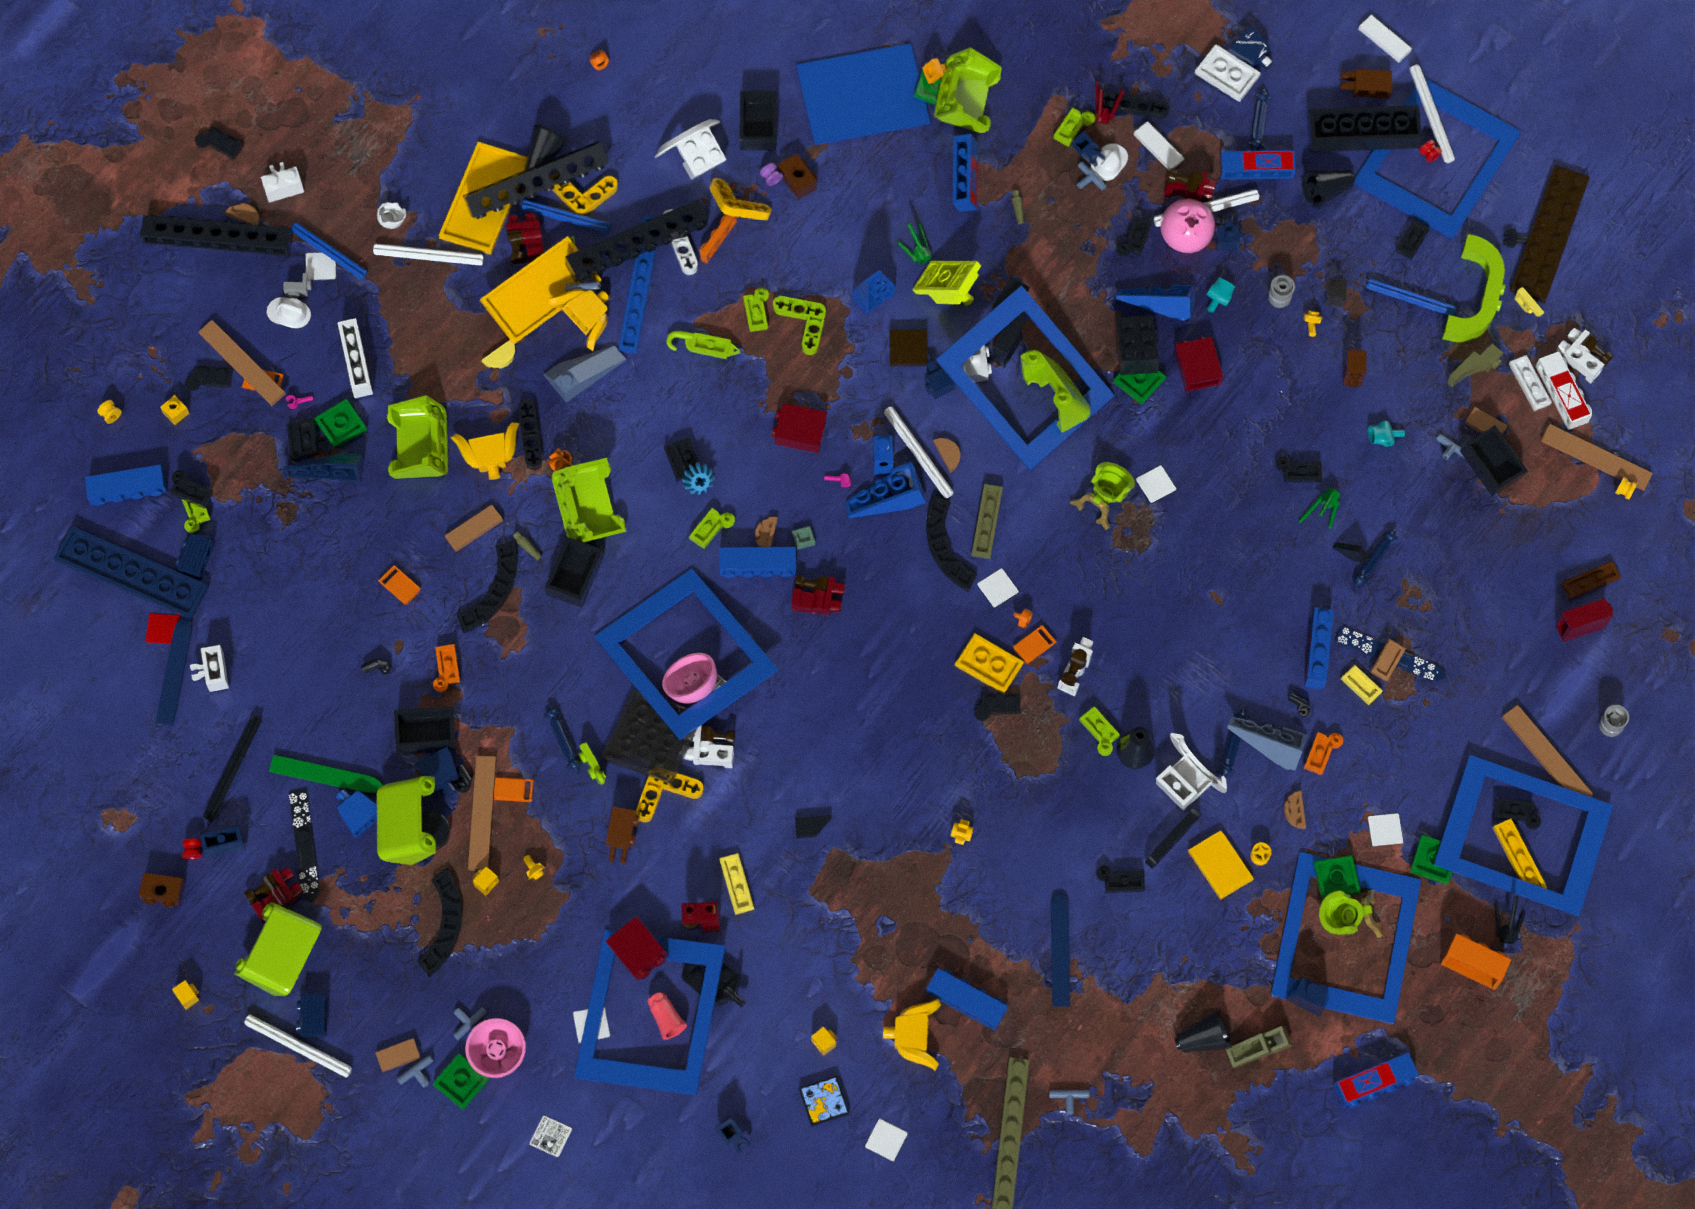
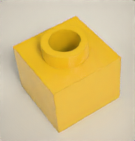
M175 395L160 407L162 413L174 425L189 414L187 407Z
M487 867L483 870H478L473 877L474 886L485 896L499 883L498 876Z
M185 980L172 989L185 1009L199 1001L196 996L199 992L193 983L188 985Z
M822 1027L811 1036L812 1043L823 1056L836 1047L835 1040L837 1038L830 1029L827 1031L825 1027Z

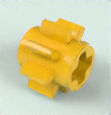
M961 819L960 823L954 822L951 837H955V843L964 845L965 840L970 841L974 828L969 826L970 821Z

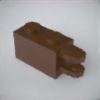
M1361 68L1356 69L1355 72L1348 71L1340 74L1341 79L1353 81L1340 84L1342 90L1353 91V97L1390 98L1392 92V71Z
M612 807L605 844L611 846L609 862L615 860L616 847L623 848L620 861L621 864L625 865L628 850L636 842V835L633 833L634 828L638 827L640 815H637L638 811Z

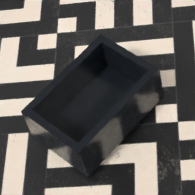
M740 91V150H776L777 91Z
M1153 315L1116 317L1114 332L1120 375L1158 373L1159 354Z
M1496 425L1465 443L1460 450L1492 497L1522 479L1528 472Z
M567 537L545 586L546 595L582 608L603 561V550Z
M453 706L394 710L395 744L398 755L438 752L445 747H448L449 751L457 750Z

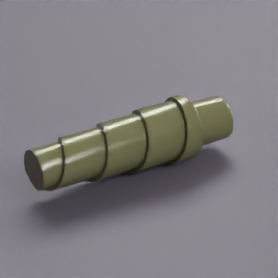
M1015 190L1012 192L1013 198L1011 200L1017 223L1022 224L1024 223L1022 197H1020L1019 191Z
M519 531L513 535L517 540V544L524 548L527 553L537 561L541 559V554L526 536H523Z

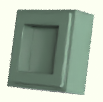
M810 526L792 530L797 550L815 545Z

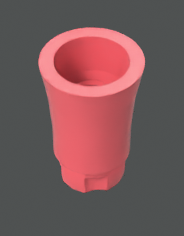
M664 992L656 993L647 1000L651 1008L650 1011L659 1027L662 1039L673 1038L686 1029L687 1024L679 1016Z

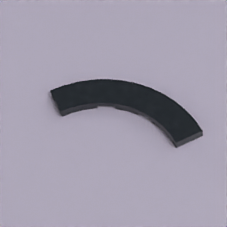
M933 495L926 520V536L930 552L944 575L958 587L969 592L977 574L955 558L945 533V521L951 502Z
M514 541L495 546L498 557L497 575L484 599L470 609L457 614L463 633L474 630L490 620L507 601L517 574V552Z
M445 869L431 880L441 900L442 920L437 939L429 950L417 960L429 978L443 966L451 955L458 941L462 926L461 897L448 869Z

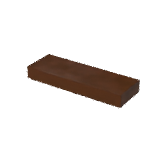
M1613 561L1565 580L1561 583V586L1570 601L1620 580L1621 575Z

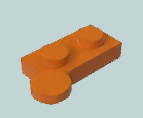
M454 644L435 647L440 677L434 680L433 687L438 693L445 692L449 684L460 683Z
M1318 732L1304 769L1322 775L1332 748H1340L1343 744V737L1338 733H1332L1327 737L1325 734Z

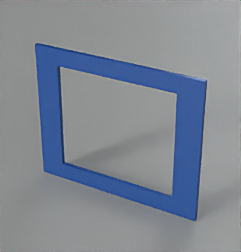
M1425 79L1434 105L1437 108L1499 141L1452 216L1375 174L1391 149L1373 150L1356 176L1354 185L1445 236L1454 239L1520 136L1521 131ZM1416 86L1403 106H1420L1422 101Z
M1020 286L940 355L936 361L1030 471L1089 418L1062 433L1057 427L1058 417L1026 445L960 367L965 361L1025 311L1090 388L1083 395L1090 406L1089 418L1115 395L1028 292Z
M692 568L594 636L679 740L779 671ZM694 593L753 663L678 715L619 643L682 599Z
M1469 755L1434 865L1579 917L1613 805ZM1485 776L1588 812L1563 895L1459 858Z
M1299 852L1271 992L1273 997L1286 999L1294 982L1298 980L1290 978L1309 879L1310 877L1316 878L1313 862L1329 858ZM1354 864L1360 888L1373 889L1376 892L1402 897L1383 999L1320 985L1329 991V1000L1325 1009L1394 1024L1421 879Z
M604 930L574 1078L697 1096L726 946L653 936L667 953L668 957L666 960L706 966L686 1071L594 1058L615 953L605 941L617 931Z

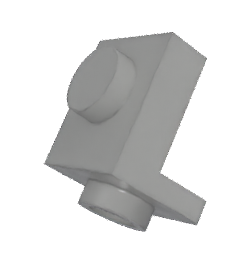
M303 273L302 282H284L283 290L285 296L295 299L308 297V291L312 290V280L308 278V274Z

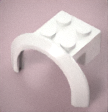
M709 119L681 133L660 146L655 158L676 146L685 161L683 166L691 180L726 161V158L710 131V128L718 125L720 120Z
M1171 733V741L1183 757L1173 767H1167L1156 778V784L1183 811L1211 785L1218 791L1226 793V778L1222 776L1219 779L1213 775L1192 754L1185 744L1184 737L1181 734Z

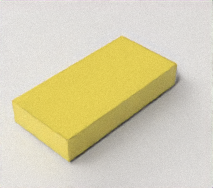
M1356 665L1341 677V680L1368 705L1383 692Z

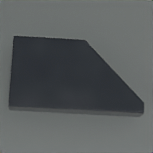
M1336 542L1332 547L1352 561L1367 563L1370 559L1365 550L1358 545Z

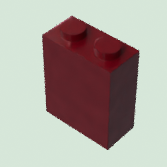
M1199 337L1189 342L1185 340L1175 345L1174 355L1185 392L1222 384L1223 374L1212 337Z
M783 403L781 410L778 409L776 414L778 425L777 427L774 426L772 431L775 445L819 453L827 420V412Z
M1604 598L1563 612L1555 625L1562 642L1606 628L1613 616V608Z
M637 916L605 941L637 981L648 977L651 973L650 971L656 966L659 967L664 964L668 957L665 950Z

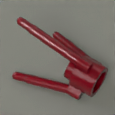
M1096 82V123L1109 124V120H1114V114L1121 101L1124 89L1120 91L1113 109L1109 113V109L1102 108L1103 89L1099 90V83Z

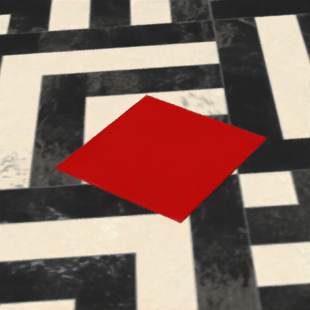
M149 613L145 642L171 644L173 631L180 616Z

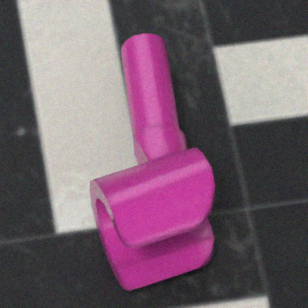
M289 395L286 397V400L294 402L287 406L295 409L303 402L312 401L313 396L296 399L293 395Z
M848 474L824 476V480L840 481L841 487L851 486V479Z

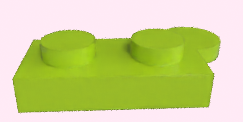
M1072 108L1054 134L1053 139L1070 147V143L1074 141L1084 125L1091 126L1094 124V114L1091 112L1080 114L1078 110Z
M765 288L755 290L754 296H743L750 332L768 329L763 302L768 300L769 292Z
M182 499L189 519L184 524L185 530L188 533H196L200 529V523L210 520L207 509Z
M711 508L690 534L689 539L705 549L722 527L730 528L734 525L735 518L731 513L720 515L719 512Z
M1093 707L1080 717L1079 721L1099 742L1097 747L1098 753L1102 756H1108L1113 750L1111 743L1119 738L1120 734Z
M585 742L579 745L580 753L578 755L583 764H588L589 769L587 771L591 779H596L600 785L604 784L606 776L603 771H600V766L588 744Z

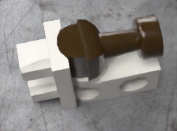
M1573 328L1567 338L1574 343L1570 345L1563 340L1559 344L1557 351L1565 357L1567 363L1572 368L1578 370L1586 377L1585 379L1589 383H1592L1601 373L1603 367L1611 361L1614 354L1610 351L1604 352L1597 346L1596 338L1589 335L1590 332L1586 329L1582 333ZM1591 354H1593V355L1597 356L1598 358H1600V361H1599L1597 358H1595L1594 356H1592Z
M1083 637L1080 644H1074L1070 661L1059 681L1058 689L1073 696L1076 695L1080 685L1076 681L1084 673L1085 667L1088 668L1093 653L1091 649L1093 641Z
M699 726L684 737L685 742H694V747H683V759L693 761L694 765L725 766V768H733L735 730H728L726 734L714 732L708 726ZM725 741H726V744H727V745H715V742H725Z

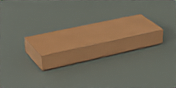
M490 505L446 534L445 539L454 551L457 552L503 522V519L493 505Z

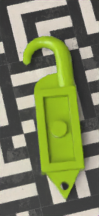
M675 330L666 339L667 346L674 351L677 348L671 342L673 338L677 337L685 339L686 348L693 353L722 359L740 354V350L731 343L730 339Z

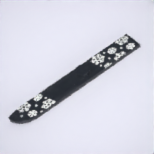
M307 790L289 792L300 884L304 891L303 895L309 902H312L318 896L319 881Z

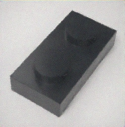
M1414 220L1395 252L1412 260L1429 233L1430 228Z

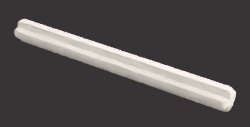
M1414 65L1410 68V72L1438 147L1442 150L1441 154L1444 162L1451 163L1455 159L1422 70L1420 66Z
M1257 189L1203 204L1211 212L1258 200L1259 193ZM1163 214L1154 217V223L1157 227L1161 224Z
M375 244L373 248L375 255L482 265L484 259L482 254Z
M892 406L885 409V416L941 494L946 499L951 497L953 490Z
M248 1015L244 1023L252 1029L344 1077L350 1075L352 1068L253 1015Z

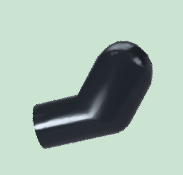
M373 659L361 665L362 671L365 674L375 669L380 670L383 675L391 672V665L387 661Z
M1292 692L1288 701L1297 705L1298 713L1301 717H1308L1311 713L1308 700Z
M462 764L456 768L460 776L456 789L460 793H465L471 786L472 777L465 765Z

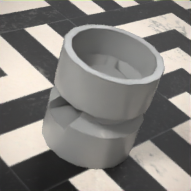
M1279 275L1272 280L1268 300L1274 307L1284 308L1291 302L1295 284L1289 276Z
M1611 705L1608 707L1599 720L1601 732L1609 737L1621 734L1629 722L1628 711L1621 705Z

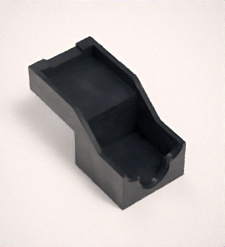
M1010 277L993 304L992 310L1020 286L1027 292L1030 287ZM1023 312L1003 328V332L993 347L992 362L1003 368L1006 367L1023 340L1022 328L1025 325Z

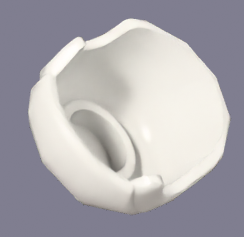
M387 202L381 204L377 210L378 222L388 229L400 227L406 218V209H402L398 203Z

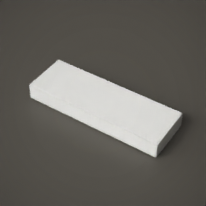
M1372 15L1359 26V30L1397 62L1404 59L1412 50L1410 46Z
M1146 122L1134 132V136L1169 171L1171 168L1175 169L1184 162V158L1149 122Z
M1527 355L1510 361L1509 366L1533 411L1551 405L1552 401Z

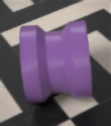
M775 163L766 165L760 171V175L766 179L768 186L775 185L783 177V174L777 170Z

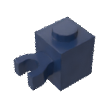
M1084 131L1070 143L1094 167L1098 165L1095 162L1096 157H1100L1102 160L1105 159L1104 155L1100 153L1102 149Z
M1225 222V226H1216L1214 234L1216 251L1238 250L1240 243L1243 242L1242 231L1239 232V226L1233 225V222Z
M934 361L927 363L926 370L929 376L926 377L925 389L929 395L932 394L934 399H937L955 390V382L943 369L938 371Z
M731 1114L716 1126L715 1130L725 1144L728 1145L733 1142L734 1149L738 1154L742 1151L738 1146L739 1143H745L746 1147L751 1145L748 1139L741 1136L745 1129L734 1114Z

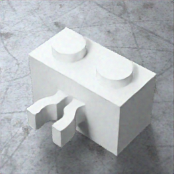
M281 162L280 171L277 172L274 170L273 165L270 166L272 174L261 177L268 202L304 193L297 167L285 170L284 164Z
M984 345L963 363L964 372L973 382L988 381L989 374H992L991 363H987L986 358L989 357L988 346Z
M221 646L201 648L203 665H190L192 671L199 670L197 674L192 675V680L196 681L205 677L206 685L210 692L228 689L226 665Z

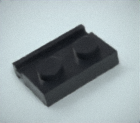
M313 418L298 421L294 424H287L290 457L293 461L299 458L304 459L319 455L316 423Z
M690 438L664 446V451L677 482L686 476L684 470L689 471V465L695 467L696 462L699 463Z

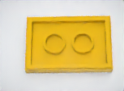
M974 633L956 661L955 666L1000 693L1005 694L1022 668L1024 661Z
M1222 831L1217 832L1188 850V853L1220 900L1254 879Z

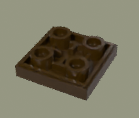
M927 329L889 330L890 366H927Z

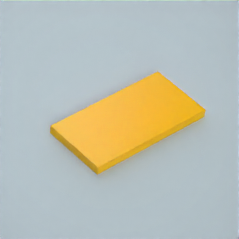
M477 142L439 233V239L491 255L512 205L509 203L504 205V209L493 212L492 210L486 213L487 216L476 219V217L470 216L462 195L526 170L525 163L527 157ZM521 183L516 185V192L518 191ZM501 190L499 192V199H504L506 197V190ZM484 197L482 199V206H487L489 204V197Z
M568 236L480 299V302L514 345L563 309V307H550L546 299L567 292L565 290L566 284H575L565 265V256L579 250ZM598 274L591 276L593 282L600 283L602 281Z

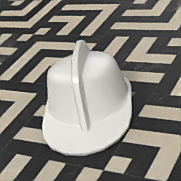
M1118 144L1105 145L1100 152L1104 155L1105 159L1102 160L1100 157H1096L1095 162L1098 165L1094 167L1091 164V170L1102 181L1114 179L1127 163L1128 154Z
M276 298L267 307V315L272 322L290 328H301L307 325L311 317L308 306L295 298Z

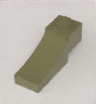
M1493 344L1481 355L1474 351L1450 375L1447 384L1453 388L1461 380L1480 371L1489 372L1492 368L1497 369L1502 363L1501 357L1503 352Z
M1280 1026L1267 1033H1261L1232 1046V1048L1226 1049L1233 1068H1237L1259 1058L1278 1053L1293 1046L1286 1027Z

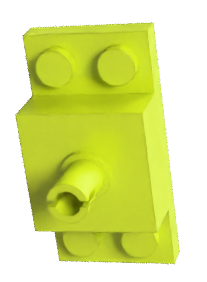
M931 261L912 290L916 294H928L937 304H961L962 302L965 306H968L974 300V297L968 291L979 276L978 270L981 265L977 261Z

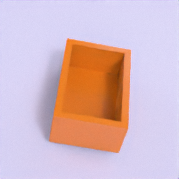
M1456 934L1446 950L1441 965L1496 990L1503 980L1512 959L1507 958L1508 956L1503 952L1490 950L1489 946L1484 943L1471 941V938L1467 935Z

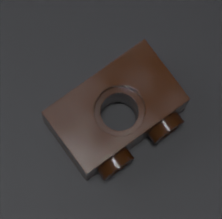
M797 153L778 164V171L783 174L782 179L798 200L817 189L818 179L816 175L808 170L807 163ZM801 174V175H803V176H802V177H796L795 175Z
M1347 350L1342 364V385L1355 388L1362 385L1366 374V350Z
M143 873L138 896L143 903L148 905L161 903L169 908L181 906L185 882L182 878ZM160 888H166V892L164 894H157Z

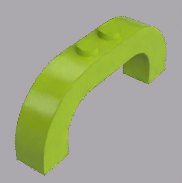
M1470 234L1466 237L1461 258L1474 261L1483 267L1486 273V284L1478 314L1470 318L1448 316L1442 339L1452 342H1466L1476 339L1489 328L1496 311L1500 310L1502 301L1499 300V297L1503 295L1506 285L1502 284L1505 267L1499 251L1487 240Z

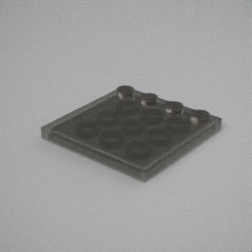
M632 690L601 758L609 763L673 784L697 729L679 740L639 691ZM668 702L678 715L689 709Z

